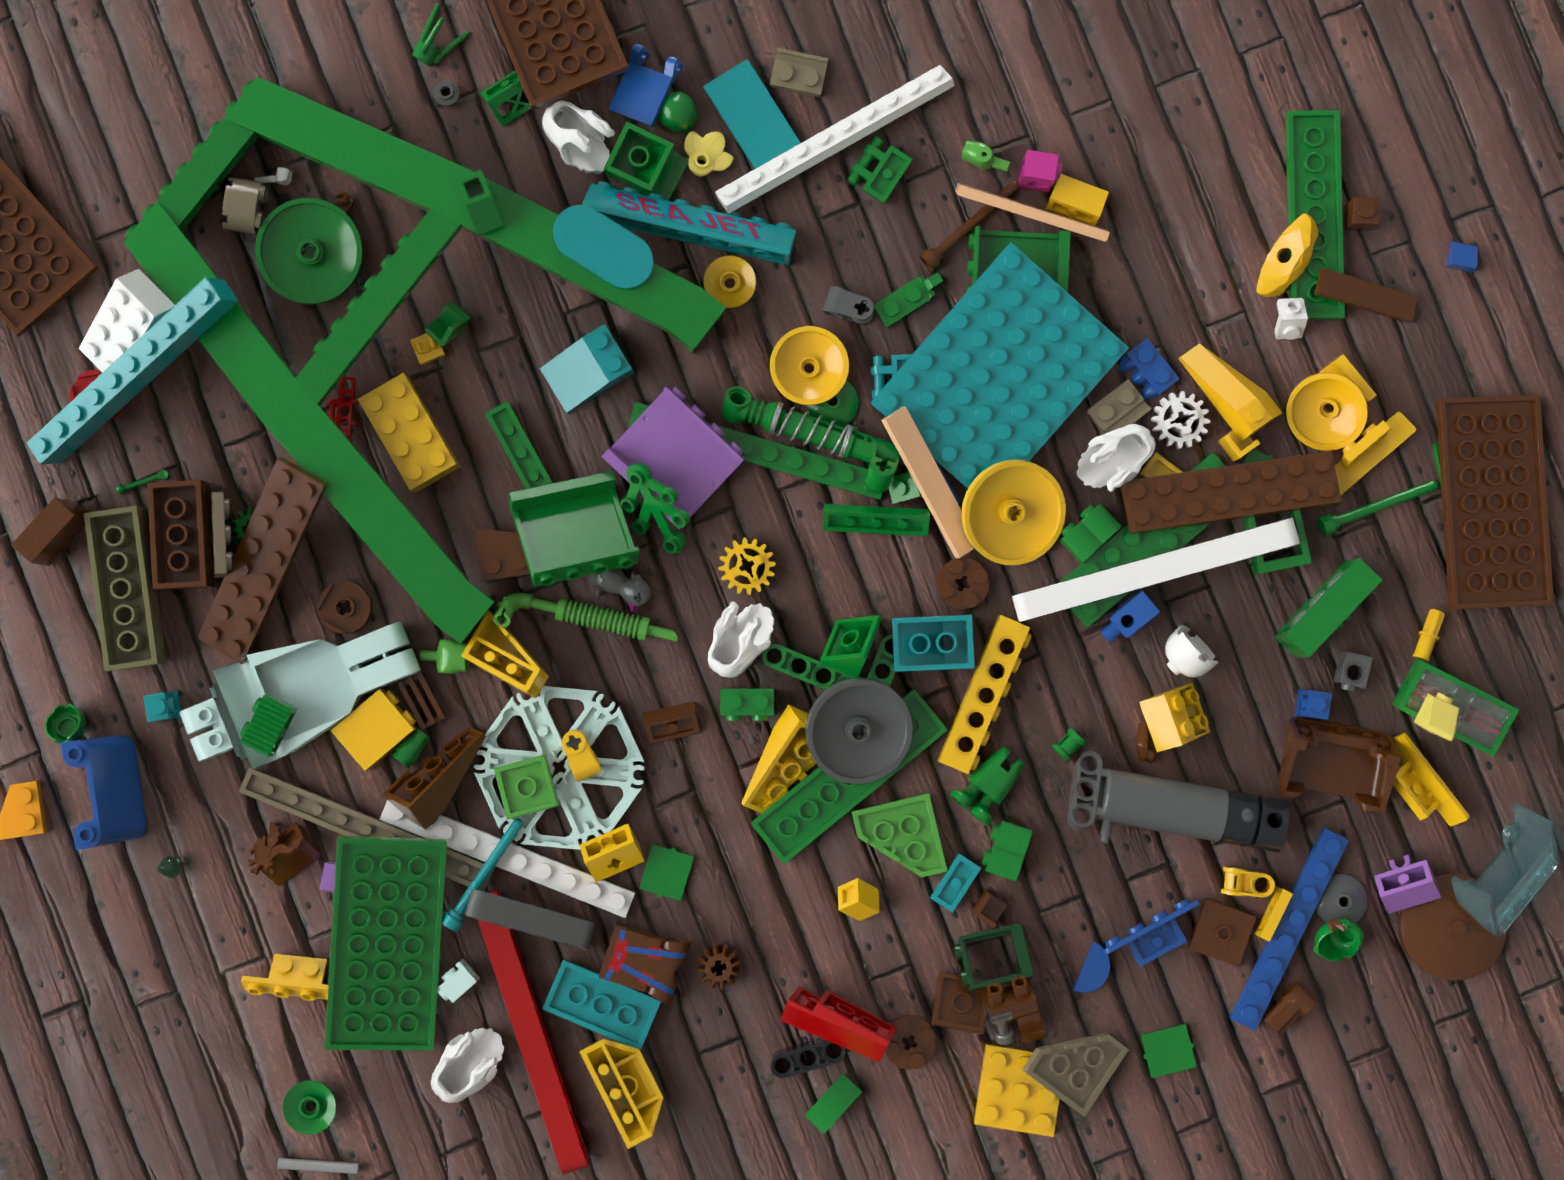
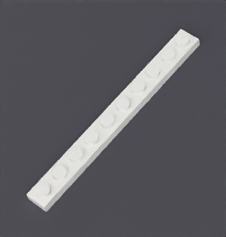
M941 65L929 70L918 78L717 190L715 193L718 200L728 214L954 87L953 78Z
M388 800L379 819L424 838L446 839L447 847L486 862L501 840L499 837L444 815H440L434 824L424 829L409 820ZM514 843L509 845L496 867L626 918L636 893L604 879L596 883L589 873Z

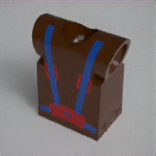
M617 922L598 978L647 992L657 1000L670 1006L677 987L675 971L685 962L692 941L663 938Z

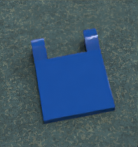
M635 44L631 50L630 62L628 64L629 71L624 73L609 110L653 127L674 79L682 71L683 64L678 59L669 57L665 64L664 74L643 67L641 65L648 58L649 51L644 49L642 45Z

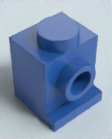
M1298 689L1294 715L1328 720L1332 693Z

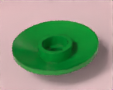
M848 381L845 382L839 393L834 396L838 401L835 406H830L827 401L818 405H806L810 416L818 418L822 415L823 420L831 423L833 420H836V424L840 426L850 423L858 410V396L854 387Z
M306 1080L299 1082L285 1095L282 1106L283 1115L287 1124L293 1130L307 1135L319 1133L325 1130L335 1117L336 1100L334 1094L325 1084L319 1081ZM308 1101L315 1102V1110L308 1108Z

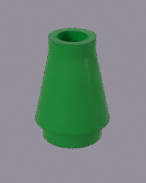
M417 729L411 736L394 748L395 752L392 757L409 769L412 764H416L430 738Z

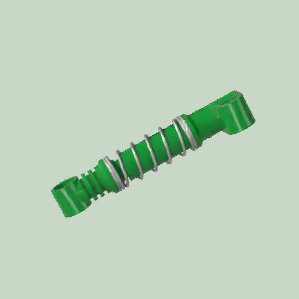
M736 386L727 390L721 409L722 417L726 421L735 424L745 422L746 419H748L750 424L752 421H755L754 425L757 426L758 423H761L760 427L764 428L765 432L773 435L776 431L777 436L781 433L790 436V441L796 438L802 440L804 445L807 443L817 445V450L823 447L829 449L831 454L838 452L839 457L846 459L853 457L868 462L869 466L865 476L866 486L875 492H884L890 487L900 458L894 443L859 432L857 427L849 424L843 427L837 425L836 420H833L832 423L825 421L822 415L816 418L810 416L809 411L805 412V414L798 412L795 406L790 409L789 413L785 412L783 402H768L766 405L765 400H762L760 403L758 402L759 398H755L754 401L752 400L753 396L742 387ZM880 467H884V471H880Z

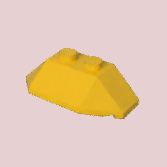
M602 1039L579 1051L627 1148L629 1149L652 1137L663 1101V1095L640 1050Z

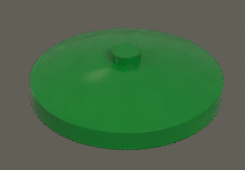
M299 198L278 206L266 217L258 231L255 255L262 277L275 292L296 303L315 305L338 298L352 286L361 270L363 244L356 225L339 207L321 199Z

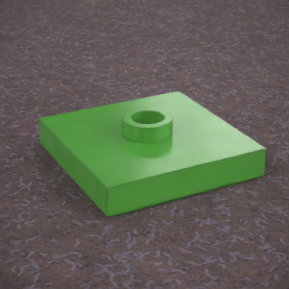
M546 754L494 768L507 820L560 806Z

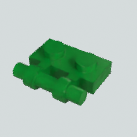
M875 137L872 143L867 144L863 150L864 155L858 164L855 163L850 171L852 173L847 181L851 185L856 186L860 178L864 179L867 182L862 191L884 205L913 159L892 145L886 153H883L879 149L884 142L880 138ZM875 159L879 161V164L871 173L867 168L872 160Z

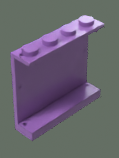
M666 386L655 401L601 457L628 482L629 480L626 475L628 467L639 462L646 464L652 471L653 479L667 487L674 488L678 492L679 497L672 506L686 511L691 517L745 459L742 455L744 451L736 442L732 441L729 443L723 437L725 432L713 422L710 425L704 419L706 414L694 404L691 407L684 401L686 395L676 386L673 388ZM653 491L654 495L660 498V494ZM665 514L666 518L672 522V517Z

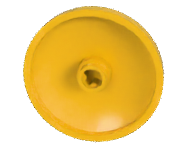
M1025 460L1001 461L982 471L969 486L962 505V525L970 544L987 559L1003 565L1025 564L1045 554L1058 539L1065 521V498L1057 480L1044 468Z

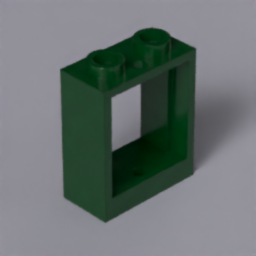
M1021 923L959 936L957 939L958 944L954 945L957 961L962 960L964 968L963 971H960L963 987L968 986L969 993L987 989L988 984L996 982L1000 983L1001 986L1012 984L1011 981L1014 977L1023 975L1026 980H1031L1034 976ZM1010 936L1019 973L975 983L966 945Z

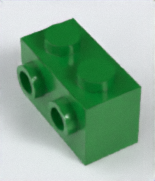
M720 689V715H726V721H742V715L753 716V721H768V716H774V689Z

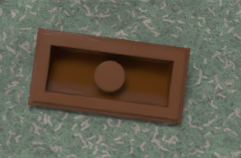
M694 702L643 713L644 726L650 745L701 733Z

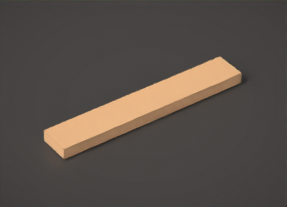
M961 183L957 184L955 190L959 196L1104 242L1107 241L1110 234L1106 229Z
M906 406L902 407L881 421L955 558H961L974 549L963 529L962 511Z

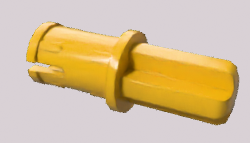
M1437 609L1429 610L1423 629L1418 632L1420 638L1412 656L1413 658L1429 662L1434 644L1440 639L1438 633L1445 616L1442 611Z

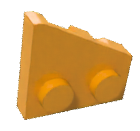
M40 780L10 785L0 813V840L47 833Z

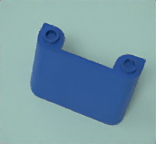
M115 735L62 742L61 750L64 762L71 767L86 766L93 820L82 822L76 827L74 831L75 849L81 850L141 838L147 830L136 746L131 737Z

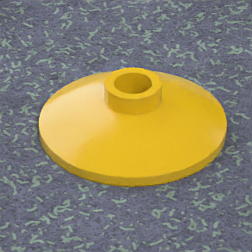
M720 257L713 261L705 272V291L726 308H735L745 304L755 291L756 276L754 270L748 262L740 257ZM729 279L735 282L732 288L725 286V282Z

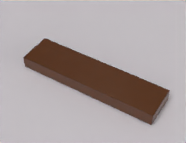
M1326 268L1319 270L1314 294L1406 323L1413 322L1418 296Z

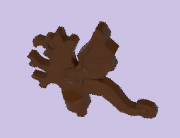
M271 821L268 837H258L257 842L250 849L251 855L253 853L257 855L256 859L248 860L251 867L257 864L250 872L258 875L261 867H264L268 874L275 876L278 868L274 859L280 854L290 855L294 853L296 849L301 847L302 841L300 839L294 840L291 847L280 844V839L283 836L281 834L282 828Z

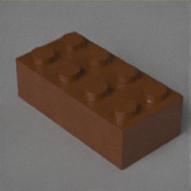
M203 480L147 483L153 589L166 591L215 587L209 483Z

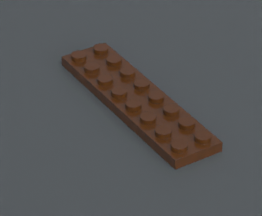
M1332 451L1141 478L1125 482L1121 486L1130 535L1339 505L1342 502Z
M283 457L277 459L232 559V568L227 570L197 639L240 664H244L247 661L245 657L251 653L328 483Z

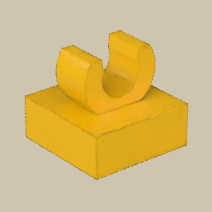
M427 333L410 340L421 366L446 356L442 346Z

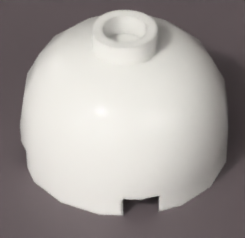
M1180 625L1170 635L1165 645V653L1169 659L1167 666L1176 675L1182 673L1187 677L1193 678L1202 676L1216 666L1218 661L1213 660L1215 658L1214 653L1199 636L1191 637L1187 634L1190 629Z

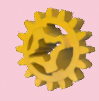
M743 538L741 545L734 540V548L732 550L725 547V551L728 554L727 557L720 556L719 558L722 562H725L724 566L718 567L719 571H725L726 573L721 579L722 581L729 579L728 588L731 589L736 586L737 594L746 589L747 594L751 595L753 588L760 593V585L762 583L766 586L770 585L766 579L767 576L774 577L775 575L772 571H769V568L776 566L775 562H769L768 560L773 556V553L764 552L766 544L758 547L757 539H754L752 544H748L747 539ZM744 549L754 550L760 555L755 557L746 555ZM736 554L738 558L736 566L729 570L730 560ZM741 556L748 563H754L751 567L753 578L746 570L741 572L740 568L743 566ZM765 563L764 573L759 579L756 574L758 567ZM739 576L748 578L751 584L739 583L735 578Z

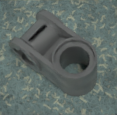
M830 286L822 312L834 318L845 319L864 325L872 320L874 305L865 296L852 293L840 287ZM862 305L866 306L867 312H864L863 315H858L857 309H861Z

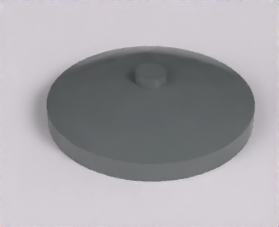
M851 678L832 685L817 698L808 714L805 734L811 756L827 775L845 783L863 784L883 778L902 762L911 744L913 729L911 715L905 702L891 687L870 678Z

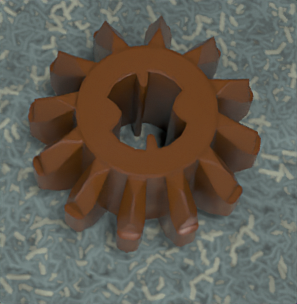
M713 944V954L709 949L705 948L703 952L707 958L698 957L697 962L706 966L698 967L697 973H706L701 978V982L705 983L710 978L712 980L710 983L711 989H714L716 982H719L721 990L725 989L724 980H727L730 985H734L735 981L731 975L739 977L741 974L739 970L733 968L742 964L741 960L732 961L736 957L737 952L734 950L729 955L726 954L728 951V945L726 944L723 946L722 952H719L718 944ZM717 960H721V964H726L721 973H717V969H712Z

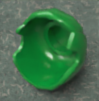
M671 91L668 93L657 119L662 126L672 133L679 134L689 131L695 125L698 114L695 103L687 94L681 91Z
M69 703L68 705H57L53 712L47 716L44 726L47 736L55 743L61 744L62 742L78 740L84 735L87 725L82 711Z

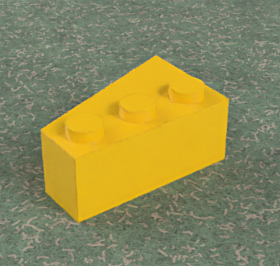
M488 610L461 656L470 663L536 699L549 675L507 627H502V622L500 626L495 624L494 614Z

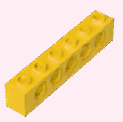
M1003 615L998 616L937 759L938 762L966 774H969L970 769L975 771L980 760L977 752L980 745L985 747L991 733L987 731L991 721H996L1000 713L1001 707L997 706L1001 696L1005 698L1010 689L1011 683L1007 681L1011 672L1016 673L1021 663L1018 655L1021 648L1026 649L1032 636L1028 633L1030 627ZM1004 639L1010 640L1013 644V650L1008 655L1000 650V643ZM995 663L999 664L1003 669V674L998 679L991 677L989 673L991 665ZM983 688H989L992 691L993 697L988 703H983L979 699V692ZM974 712H978L982 716V723L976 728L969 724V716ZM967 736L972 741V747L969 751L962 752L958 747V742L962 737Z

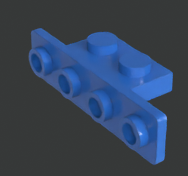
M1187 898L1175 904L1176 910L1167 915L1166 911H1162L1151 917L1153 923L1145 927L1140 923L1128 930L1129 936L1121 939L1118 935L1105 942L1107 947L1101 950L1102 954H1109L1127 944L1138 966L1141 967L1187 942L1175 917L1200 905L1198 900L1190 902Z

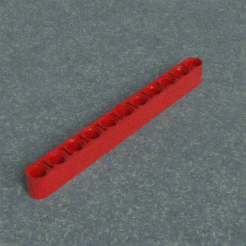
M498 889L487 892L501 896ZM478 920L560 1170L564 1175L589 1166L588 1155L513 929Z

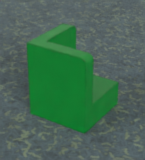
M450 301L445 304L438 318L428 324L424 331L444 347L462 334L471 317Z

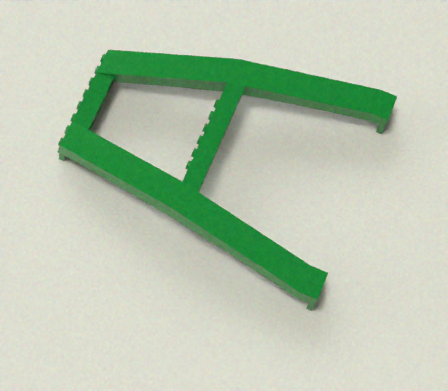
M256 77L254 81L250 80L245 84L242 89L243 95L238 101L234 100L228 105L225 110L226 116L222 121H217L212 125L208 132L210 136L205 142H200L195 146L192 151L193 157L189 162H184L179 166L175 173L177 177L172 183H167L162 187L158 194L160 198L156 203L146 207L142 213L143 219L139 224H134L129 228L125 235L127 239L124 241V244L158 288L175 305L203 279H220L182 230L187 227L258 137L428 212L410 235L406 233L399 240L397 246L400 248L393 256L389 254L380 265L383 269L377 276L372 275L364 285L366 290L361 297L355 296L347 306L349 312L343 319L341 317L336 319L330 327L332 333L326 340L322 338L313 349L315 354L297 376L239 302L202 334L198 340L259 419L299 466L328 483L324 495L432 622L461 644L471 634L496 600L489 594H485L467 579L322 408V403L461 229L668 332L684 345L683 348L690 354L693 353L720 319L726 307L701 287L654 263L649 278L642 285L629 289H620L611 285L560 252L553 237V227L559 216L558 214L487 178L485 180L504 226L479 236L456 182V179L474 173L473 171Z

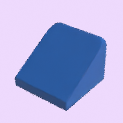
M1452 241L1446 267L1471 273L1475 271L1478 265V247Z

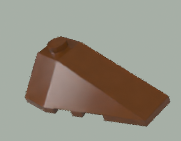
M468 727L447 742L442 748L443 752L432 758L430 756L422 760L424 764L412 774L409 770L405 772L382 795L409 820L427 829L445 811L486 735L475 728Z

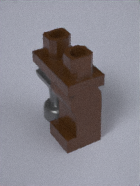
M1025 976L1014 977L1011 981L1012 985L1004 988L997 982L987 985V992L983 993L991 1022L996 1024L994 1037L998 1044L1008 1045L1015 1040V1029L1008 1023V1021L1016 1019L1023 1044L1046 1038L1034 991L1030 981H1027Z

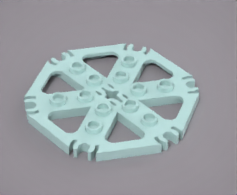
M543 686L540 696H537L536 699L531 697L529 700H525L521 692L517 693V699L521 704L518 705L514 696H512L486 732V738L481 746L488 748V750H478L477 755L485 757V763L474 765V768L477 770L485 769V773L474 772L499 829L507 820V817L493 787V779L496 777L494 768L546 754L553 776L555 773L553 763H559L566 757L562 747V738L548 709V702L552 698L580 700L584 704V711L570 730L582 731L590 747L605 726L613 724L618 728L627 748V755L623 759L597 757L602 772L579 783L572 773L567 758L564 764V768L567 769L566 772L556 774L553 782L559 801L572 827L571 834L566 837L539 834L536 830V823L545 812V810L507 820L509 823L503 828V833L507 831L514 819L518 818L523 822V826L514 839L516 842L525 833L526 837L521 844L581 850L579 839H582V843L588 841L589 835L600 836L599 829L604 834L612 831L642 788H635L631 785L632 783L635 785L643 784L644 780H637L634 777V772L636 770H645V766H634L633 762L645 761L620 706L614 714L610 713L616 706L614 701L607 708L602 706L601 701L605 696L603 693L598 695L596 702H594L593 698L598 691ZM519 715L522 717L537 752L499 747L497 737L513 716ZM570 735L571 740L568 742V746H574L575 749H578L581 738H575L574 735ZM562 777V781L558 784L557 782ZM582 783L618 786L623 790L622 799L608 818L600 819L597 817Z

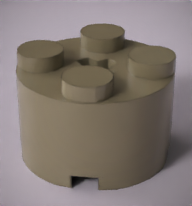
M229 177L232 186H226L222 215L228 216V223L222 222L223 229L256 235L266 219L263 216L262 208L263 206H268L269 190H266L263 182Z

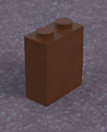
M54 497L11 546L30 563L49 566L85 527L84 513L87 512V509L77 501L72 502L67 498L63 500Z

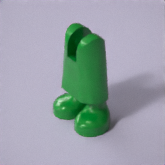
M1005 746L993 753L967 778L971 784L966 789H954L949 794L961 807L968 810L979 792H983V797L969 810V813L987 827L992 822V816L989 812L991 805L994 802L1000 806L1025 764L1020 758H1017L1007 771L1000 765L1011 752Z

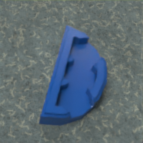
M1092 941L1073 986V991L1082 993L1094 991L1102 986L1108 978L1110 971L1109 957L1107 954H1102L1101 950H1103V947Z

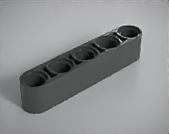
M475 889L471 891L465 916L586 950L590 948L596 923Z

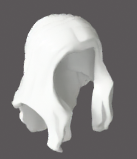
M560 100L546 108L542 119V127L546 136L559 150L563 161L567 165L577 167L580 171L584 170L586 173L601 174L610 156V150L603 143L605 140L604 136L611 137L615 134L607 121L601 119L592 110L580 109L567 101Z
M1129 424L1097 436L1088 443L1089 447L1086 452L1081 454V458L1078 461L1077 476L1084 481V485H1090L1093 488H1101L1107 485L1108 490L1112 492L1125 482L1133 480L1139 473L1142 465L1152 456L1155 450L1156 443L1147 428L1137 424Z
M732 601L729 604L730 606L723 611L721 618L718 619L713 630V643L708 652L709 667L722 677H738L753 663L759 654L770 647L771 634L774 631L773 626L775 625L773 612L770 608L763 607L761 603L745 607L736 616L739 606L736 602Z
M492 1028L474 1029L471 1033L466 1032L465 1035L460 1034L452 1039L446 1046L440 1062L432 1074L431 1088L442 1101L454 1103L464 1100L487 1085L495 1077L498 1071L496 1068L497 1063L502 1059L504 1046L502 1045L501 1035L493 1032Z

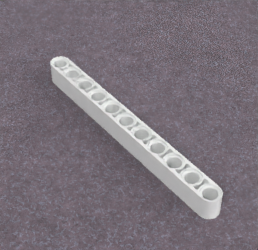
M1289 518L1014 595L1012 599L1018 621L1021 622L1300 544L1294 520Z

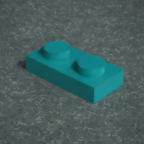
M958 853L930 898L953 913L981 870V867Z

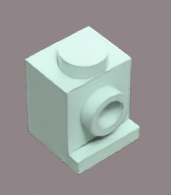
M464 958L456 964L458 970L453 967L441 977L444 983L437 988V992L446 1001L449 999L453 1003L480 979Z

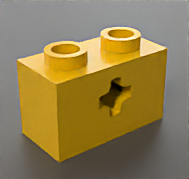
M629 824L580 844L584 862L596 883L645 862L640 845Z

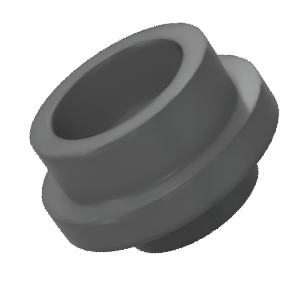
M442 80L435 85L433 95L438 104L448 107L458 101L460 91L453 81ZM444 89L451 90L448 96L442 95Z

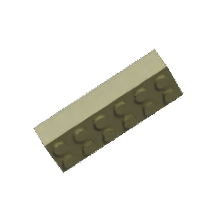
M130 506L84 513L104 671L116 672L167 664L157 590L153 589L151 544L146 508Z

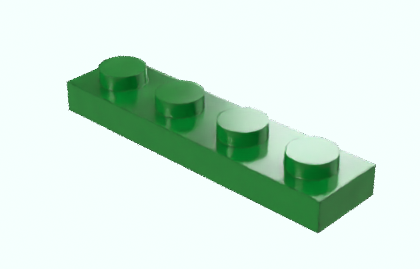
M507 401L486 412L485 415L525 489L553 484L510 403Z
M824 504L823 531L928 536L930 510Z

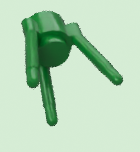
M439 3L435 4L420 40L414 47L415 51L412 53L417 60L427 67H430L432 63L438 65L444 56L469 36V32L465 31L439 54L436 53L439 48L432 41L443 24L444 18L440 17L430 34L429 32L440 9Z

